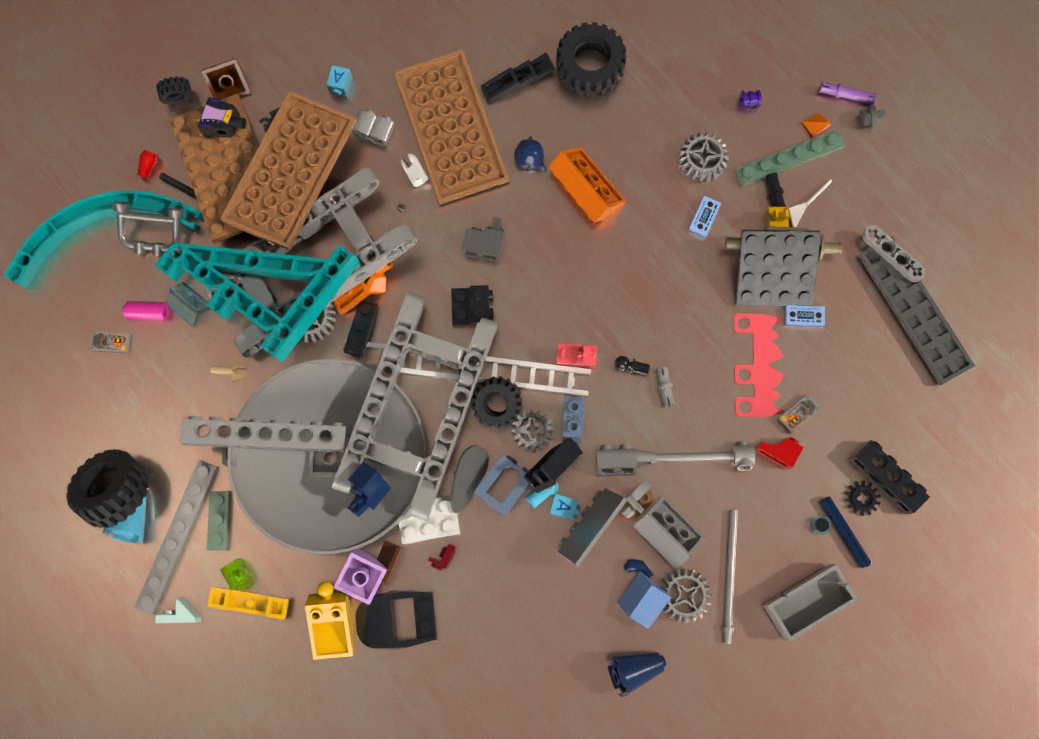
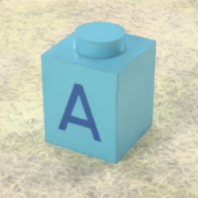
M332 65L326 86L329 93L333 96L347 97L353 78L350 69Z
M555 494L550 514L573 520V517H578L581 506L577 505L578 500Z

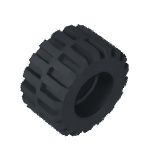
M493 376L480 383L472 397V411L475 410L474 415L476 418H480L479 422L482 424L483 422L487 423L486 426L488 427L494 425V428H499L501 425L505 427L508 423L514 421L522 403L520 389L516 388L517 385L515 383L512 384L510 379H503L502 376H499V378ZM489 393H502L508 400V407L500 412L491 410L486 403V397Z

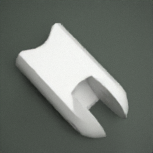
M408 153V157L413 164L410 166L402 158L401 166L412 186H421L428 180V177L414 154Z

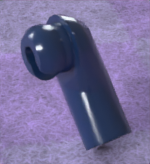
M630 559L624 564V569L628 573L641 571L649 578L654 575L642 560Z

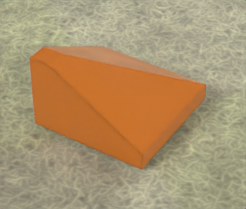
M819 113L802 122L812 137L826 130L831 124Z

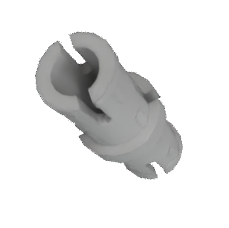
M661 367L656 368L662 405L663 407L668 406L667 398L670 406L675 405L671 389L673 384L670 383L668 367L662 368L664 375H662Z

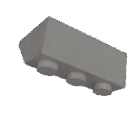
M664 496L634 525L638 532L675 569L689 559L705 539Z

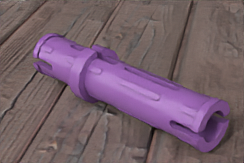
M822 81L820 84L821 89H819V93L833 95L837 99L841 97L871 105L875 103L876 99L874 97H877V93L845 87L840 83L836 85Z

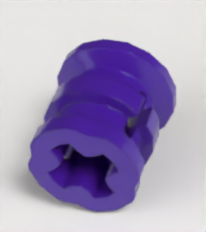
M741 90V109H744L745 106L749 108L754 105L756 107L761 106L762 96L760 90H756V92L748 91V93Z

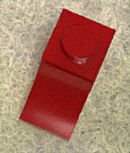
M786 437L778 444H768L761 441L756 445L755 451L783 467L791 469L794 467L804 447L799 445L800 442L795 438Z

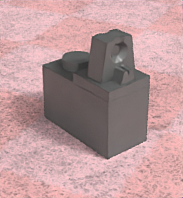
M494 217L492 227L487 226L485 231L476 227L466 228L462 245L463 255L499 262L504 242V229H500L501 218Z

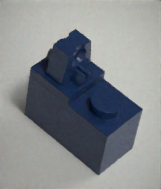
M364 461L348 479L352 485L351 490L355 494L348 509L355 516L360 517L369 507L374 510L391 490V487L380 473Z

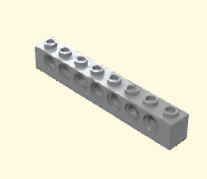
M189 416V419H182L180 443L183 445L345 452L347 428L342 426L343 423L332 422L328 426L322 425L323 422L316 421L306 425L302 424V421H290V424H284L282 420H270V423H262V419H250V422H242L241 418H230V421H221L222 418L209 417V420H201L199 416ZM203 426H208V434L200 436V429ZM228 427L230 430L229 434L226 437H221L220 430ZM244 428H249V436L246 438L240 437V431ZM263 429H269L271 432L270 436L266 439L260 437ZM283 430L291 431V436L286 440L280 438ZM303 431H310V439L306 441L301 440V433ZM323 432H330L331 438L329 441H322L320 439Z

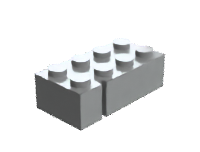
M829 564L781 593L782 596H776L763 604L782 638L790 642L859 599L849 584H838V582H844L846 579L837 564Z

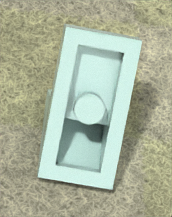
M184 598L176 599V614L175 610H164L163 614L156 615L155 623H195L202 621V617Z

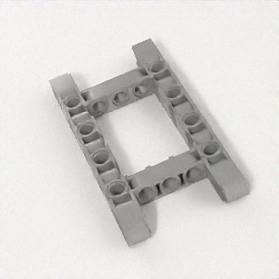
M370 168L360 170L333 190L318 198L292 245L294 246L303 239L306 240L322 229L323 225L335 218L356 250L355 256L360 263L328 304L412 248L417 242L416 237L407 225L395 227L374 242L353 209V206L374 193L375 189L379 186V181ZM261 238L244 249L276 254H285L289 251ZM221 272L222 275L234 284L239 285L242 283L250 296L281 319L303 292V290L278 306L276 297L271 294L268 289V283L261 276ZM204 286L209 297H213L215 293ZM254 323L239 333L234 343L242 357H250L263 349L260 346L269 334Z
M407 292L349 439L332 488L350 494L352 485L348 479L360 464L366 460L420 478L411 502L410 516L427 521L494 339L498 322L482 317L480 323H477L467 349L415 331L424 309L422 308L424 297ZM398 335L406 336L403 341L396 340ZM407 352L461 370L457 383L455 382L445 417L442 419L437 431L431 455L428 458L426 457V459L415 456L409 451L403 452L395 449L392 445L388 444L386 446L374 441ZM475 359L479 364L471 366L469 361ZM388 369L392 371V374L389 377H385L382 375L383 371ZM458 395H464L466 400L458 402L455 398ZM372 405L379 407L375 413L368 412V409ZM451 431L453 433L452 438H443V432ZM357 442H364L363 449H354ZM433 467L440 470V473L435 477L429 475V470Z

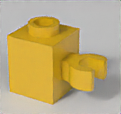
M769 207L765 212L766 227H789L788 207Z

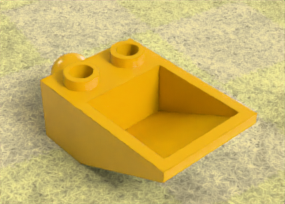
M328 581L321 582L317 588L318 594H309L305 604L313 660L348 657L354 654L349 595L343 592H333V585Z

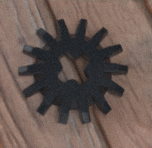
M862 480L861 485H859L858 481L855 482V488L852 485L849 486L852 492L846 491L845 494L849 495L850 498L845 499V501H851L848 508L850 509L854 506L853 513L856 514L860 510L861 516H864V511L871 515L870 509L878 510L874 505H880L881 502L876 501V498H880L881 495H875L878 488L876 487L872 490L871 486L873 483L870 482L868 486H865V480ZM861 492L864 496L868 497V499L865 500V504H862V501H858L857 497L861 495Z

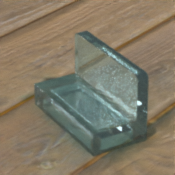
M181 282L169 290L166 299L168 307L191 326L196 324L200 314L210 309L206 305L208 301L185 282Z

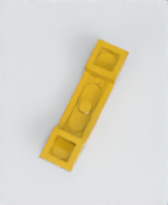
M211 587L207 607L285 620L289 599Z

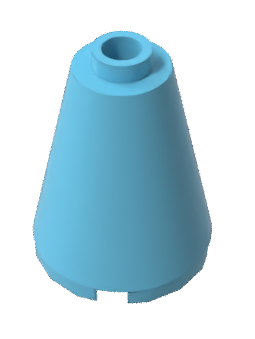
M147 496L143 498L142 505L137 507L133 515H129L124 522H118V525H108V527L104 528L102 534L108 536V533L113 534L112 539L123 542L135 543L138 540L139 544L143 543Z

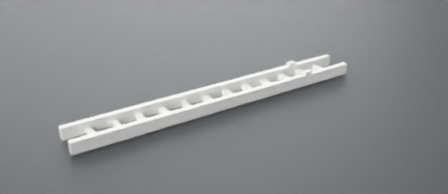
M367 342L363 357L360 356V362L358 363L377 370L378 365L365 363L367 348L380 350V362L386 344ZM421 356L417 358L416 369L401 367L399 374L458 381L460 376L459 370L455 368L453 374L441 373V363L438 362L435 365V372L421 370L423 361ZM488 356L485 363L493 364L491 377H497L498 364L512 366L510 382L512 384L515 383L518 389L588 397L589 391L572 389L575 383L573 375L590 376L591 369ZM475 359L470 360L474 361V366H477L479 364V362ZM517 367L531 368L529 383L515 382ZM388 369L383 371L392 373V371ZM536 369L550 371L548 386L534 384ZM555 371L569 373L567 388L553 387ZM479 377L478 384L489 378Z

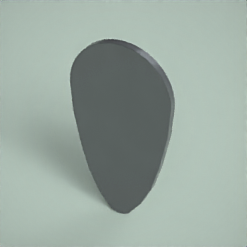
M472 445L463 451L458 460L451 490V509L455 513L460 512L475 494L474 491L481 483L488 468V453L481 446Z

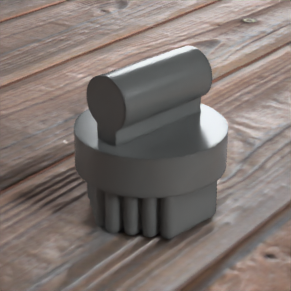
M874 105L867 106L859 111L862 127L877 126L878 119L886 115L884 109L877 111Z

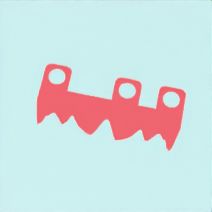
M736 314L734 316V330L737 333H753L754 365H737L735 367L736 383L754 384L755 397H738L736 399V415L739 417H770L784 413L783 410L778 409L773 404L780 397V394L772 390L781 382L784 374L769 366L770 363L783 357L779 347L771 342V340L779 337L771 327L775 323L780 322L781 318L767 314ZM745 317L749 320L750 325L747 329L739 328L737 322L740 318ZM743 368L748 369L751 373L750 378L746 381L741 380L738 376L739 371ZM742 401H748L751 404V410L748 413L740 411L739 404Z

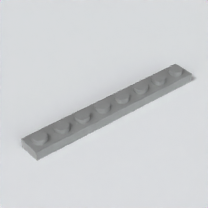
M202 460L198 461L138 597L135 608L152 615L156 613L219 467Z

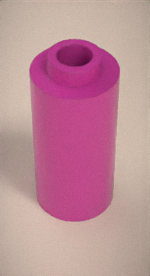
M127 301L122 307V313L127 320L166 321L169 315V308L166 302Z

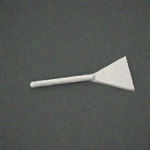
M831 179L807 202L787 208L792 227L797 226L806 207L832 182Z

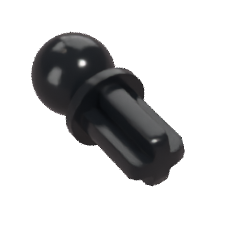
M619 356L615 360V367L620 371L630 369L631 374L632 372L648 375L650 365L635 361L634 358L633 362L629 361L626 356Z

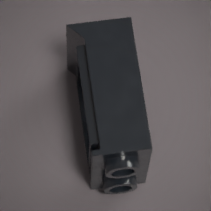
M569 438L552 447L523 477L539 493L556 485V479L583 452L578 444Z

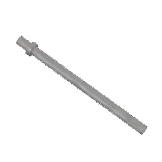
M730 510L725 614L724 626H722V631H724L723 643L731 644L732 632H734L732 617L738 511Z

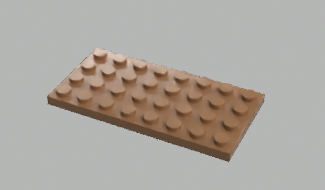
M463 50L394 72L439 205L509 182L508 174Z
M289 91L220 220L290 251L357 122L356 118Z
M238 94L221 100L234 105L240 117L247 120L246 128H236L234 136L231 138L203 137L198 129V124L205 106L169 119L213 244L245 232L220 220L258 149V144Z

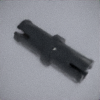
M778 173L768 174L766 176L770 189L768 193L772 197L774 207H786L783 198L784 190L780 186Z

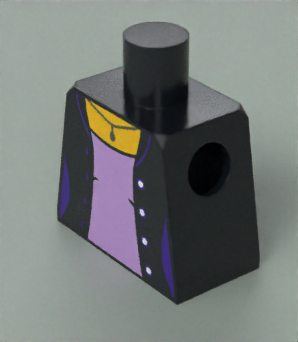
M208 97L198 129L203 137L231 138L234 136L236 128H246L247 120L240 117L234 105Z

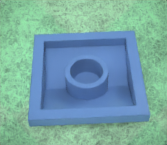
M640 571L618 601V604L630 618L649 629L672 596Z

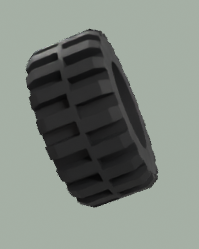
M585 22L581 23L580 27L578 25L572 27L571 32L567 31L564 34V38L560 39L556 53L558 77L566 88L570 87L572 93L579 92V96L585 97V94L590 95V97H595V94L602 96L606 94V90L612 91L615 85H618L625 70L627 55L623 39L620 35L616 36L617 32L613 28L609 30L605 24H602V26L597 25L598 22H592V24ZM584 50H596L607 58L608 63L598 70H585L576 64L574 57Z
M113 449L105 450L103 453L99 452L93 458H88L85 464L77 468L76 474H73L71 477V483H68L66 498L69 508L93 527L105 528L108 525L115 526L118 525V522H124L129 515H133L136 512L135 510L138 506L142 505L143 498L148 493L149 476L146 469L126 451Z

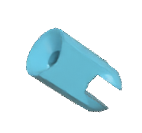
M556 481V485H553L552 489L547 488L539 493L533 489L525 498L535 509L549 496L555 495L558 492L559 485Z

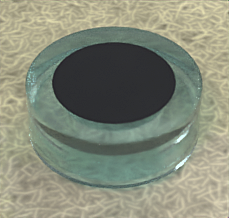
M825 515L815 516L811 520V529L818 535H825L832 529V522Z

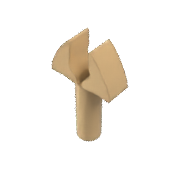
M233 360L231 367L211 366L210 373L227 374L231 376L232 382H237L244 379L246 375H237L234 371L247 368L240 362Z

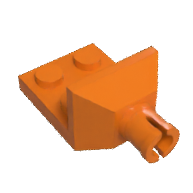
M391 262L388 265L386 264L376 273L334 300L333 303L339 314L347 313L370 294H384L386 292V277L384 273L391 269L393 264Z

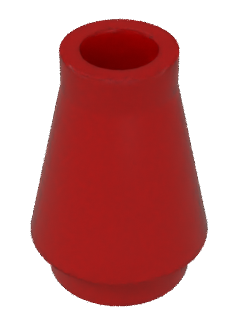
M143 150L139 157L137 175L148 179L149 174L158 162V155Z

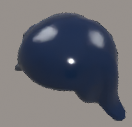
M532 136L521 140L514 151L516 164L523 169H540L544 172L547 170L542 164L544 158L542 145L537 140L532 139Z

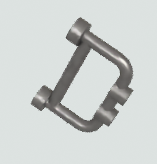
M119 201L112 203L113 211L117 212L118 238L125 247L133 248L134 253L145 254L146 250H152V255L162 256L172 244L180 243V218L184 217L183 208L170 207L168 208V215L129 211L128 202ZM125 218L172 223V243L166 245L159 242L147 243L146 241L128 240L125 232Z

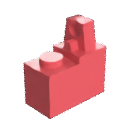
M558 343L556 365L594 370L597 346Z

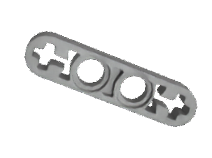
M870 225L863 231L862 238L864 242L909 281L918 282L926 275L925 267L876 225ZM873 231L875 235L870 238L868 235ZM882 243H888L891 246V251L885 252L882 249ZM899 255L903 256L906 263L903 265L899 264L896 257ZM911 263L912 265L906 270L905 267ZM917 269L919 271L918 275L914 276L913 272Z

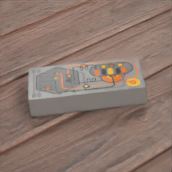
M92 331L89 350L129 354L131 335Z
M807 394L780 416L778 420L791 434L821 408Z

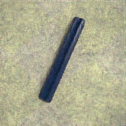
M828 496L820 501L821 505L861 568L870 566L872 564L871 560L831 497Z

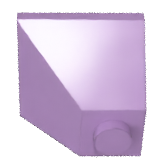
M360 549L352 550L333 588L370 605L387 568L371 554Z

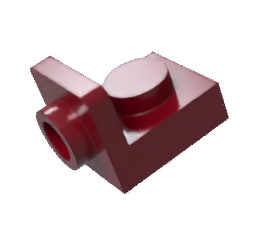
M448 544L447 547L444 546L439 555L442 558L441 561L429 557L428 561L432 562L431 567L440 571L443 568L448 569L458 547Z

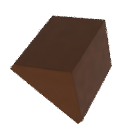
M236 58L201 70L208 88L215 99L222 100L235 94L241 97L251 93L244 71Z

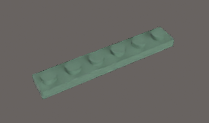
M837 129L735 168V173L743 187L766 178L770 173H780L843 149L845 144Z

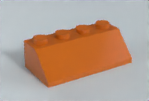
M582 147L561 151L548 166L553 175L564 185L565 190L573 196L575 202L587 213V217L594 223L605 219L626 203V200Z

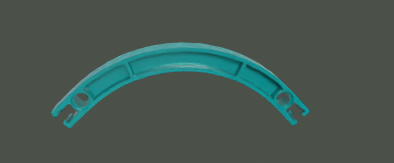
M136 190L113 191L89 196L59 210L36 228L22 244L3 276L28 289L46 258L67 237L88 224L117 216V212L113 211V202H128L129 211L160 215H168V208L170 207L183 208L184 217L180 218V225L197 234L201 227L193 222L189 223L188 220L190 216H195L204 222V218L200 211L170 197L152 192Z

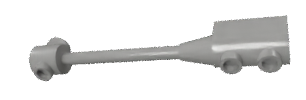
M745 440L736 442V446L732 447V452L655 454L653 452L631 449L630 444H621L619 449H612L611 445L604 444L600 446V450H596L597 476L636 475L637 466L661 461L732 460L733 465H737V470L739 471L751 470L755 464L754 446L748 445V442Z

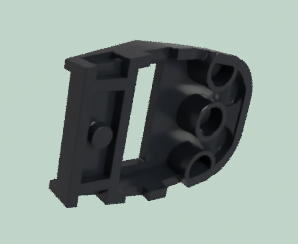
M393 590L374 595L370 605L361 602L356 611V630L360 641L373 649L398 650L438 640L433 591ZM413 598L417 638L395 641L391 600Z

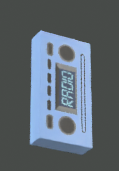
M704 196L689 230L706 237L721 203Z
M786 305L785 325L823 327L825 325V307Z

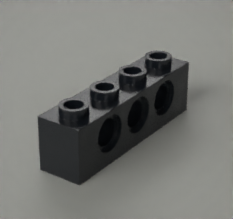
M872 440L865 442L850 459L906 514H914L930 498L926 493L925 487L912 480V475L907 470L901 469L897 465L898 462L895 458L882 451L883 447L878 442ZM874 457L879 459L880 464L878 467L873 464ZM888 471L894 474L893 481L888 478ZM903 485L908 487L909 492L907 495L902 491Z

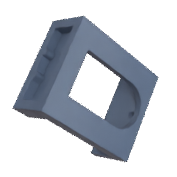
M564 397L562 442L571 438L576 443H581L583 438L584 398Z
M502 455L474 491L478 497L504 517L508 515L511 508L530 485L523 477L529 470L525 467L519 468L516 465L517 461L509 455L507 457ZM512 467L519 472L520 480L501 504L488 494L487 491L505 468Z

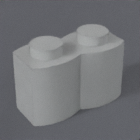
M365 109V111L359 110L356 116L357 122L352 133L360 138L387 146L395 128L392 119L384 115L382 117L376 116L373 111Z

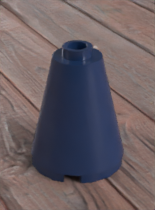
M658 652L613 655L607 659V662L611 661V666H608L610 679L614 688H619L621 691L618 694L620 697L627 696L664 672V667H666L663 655H660Z

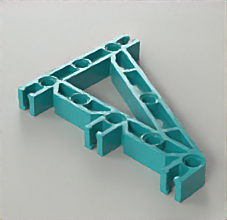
M174 243L154 266L176 282L185 271L215 293L206 304L209 308L227 321L238 310L269 334L260 347L283 362L360 261L354 254L348 253L341 245H338L328 259ZM221 272L310 283L281 319L222 275Z

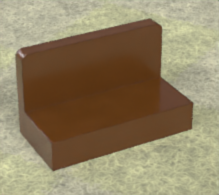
M386 540L377 558L387 568L381 584L384 585L389 584L404 549Z

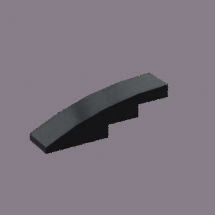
M546 52L533 61L528 59L514 69L512 67L506 69L480 87L487 101L490 102L515 92L556 69Z

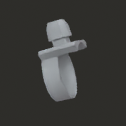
M648 479L627 498L630 504H626L621 512L626 518L635 514L634 511L636 509L640 513L644 511L637 501L653 486Z

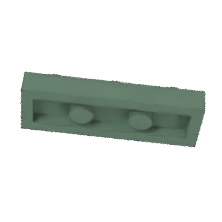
M209 491L207 550H229L231 491Z

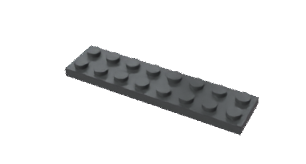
M882 243V249L885 252H890L891 246L888 243ZM872 248L858 255L939 385L975 366L921 280L918 282L909 281ZM899 255L896 257L899 264L903 265L906 263L903 256Z

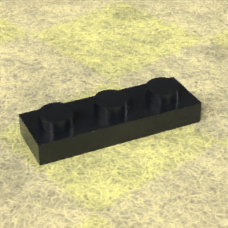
M361 301L358 304L343 349L344 353L363 357L379 308L378 304Z

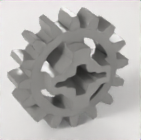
M530 409L529 414L524 410L522 417L517 415L518 422L512 423L516 427V429H512V433L517 434L513 439L520 440L518 443L519 447L524 444L526 451L529 447H532V451H535V447L538 446L540 449H543V443L549 444L547 438L553 437L549 432L553 431L554 427H549L552 420L546 421V413L541 416L540 410L534 413L533 409ZM529 418V422L525 426H521L522 422ZM535 418L541 420L544 425H539ZM531 422H533L534 428L538 429L535 431L534 438H532L531 432L527 431L531 428ZM544 433H545L544 437H543L540 441L537 442V439H536V438H537L540 434H544ZM521 435H526L530 442L525 441Z

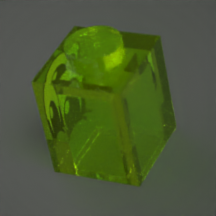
M235 559L220 569L231 590L238 589L241 591L250 585L249 582L254 579L243 559Z

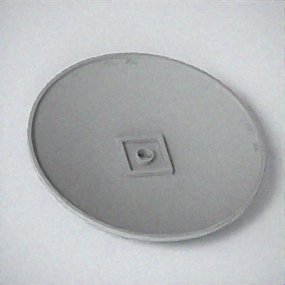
M318 359L296 364L284 369L264 382L247 400L237 418H241L242 422H250V419H262V423H270V420H282L284 424H290V421H302V424L306 425L316 421L323 422L322 425L328 426L332 422L343 423L342 426L347 428L346 450L376 370L358 362L342 359ZM395 383L374 441L386 446L388 444L392 445L395 449L403 452L409 451L415 456L426 459V439L421 419L409 397ZM372 405L369 407L368 412L375 413L379 407ZM244 428L240 431V437L246 438L250 434L249 428ZM263 429L260 437L262 439L268 438L271 433L270 430ZM283 430L280 438L283 440L288 439L291 436V431ZM303 431L300 435L301 440L306 441L310 439L311 432ZM323 432L320 439L322 441H329L331 433ZM357 442L354 449H363L364 442ZM228 447L227 465L231 487L239 506L251 523L279 544L312 554L349 552L366 546L384 536L400 522L411 508V502L420 478L366 460L365 463L380 473L391 487V490L374 510L369 507L360 517H357L348 509L355 497L353 491L347 494L332 488L345 452H332L335 454V459L329 463L325 461L324 457L332 451Z

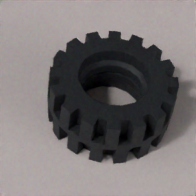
M175 76V78L169 77V79L164 78L163 81L160 80L156 84L159 101L163 104H182V102H187L192 97L191 86L187 78H179V76Z

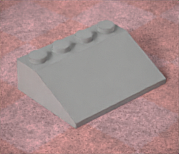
M606 488L603 492L598 490L592 498L595 501L591 508L587 505L581 513L583 519L580 523L575 521L569 529L571 535L568 539L563 537L557 547L560 549L558 553L573 565L579 567L626 503L627 499Z

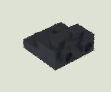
M489 285L451 288L453 327L477 326L482 317L489 320L494 319L493 308H490V301H493V290H489Z

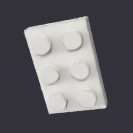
M451 496L435 499L427 521L410 516V508L399 522L402 544L461 534L458 515L451 509Z

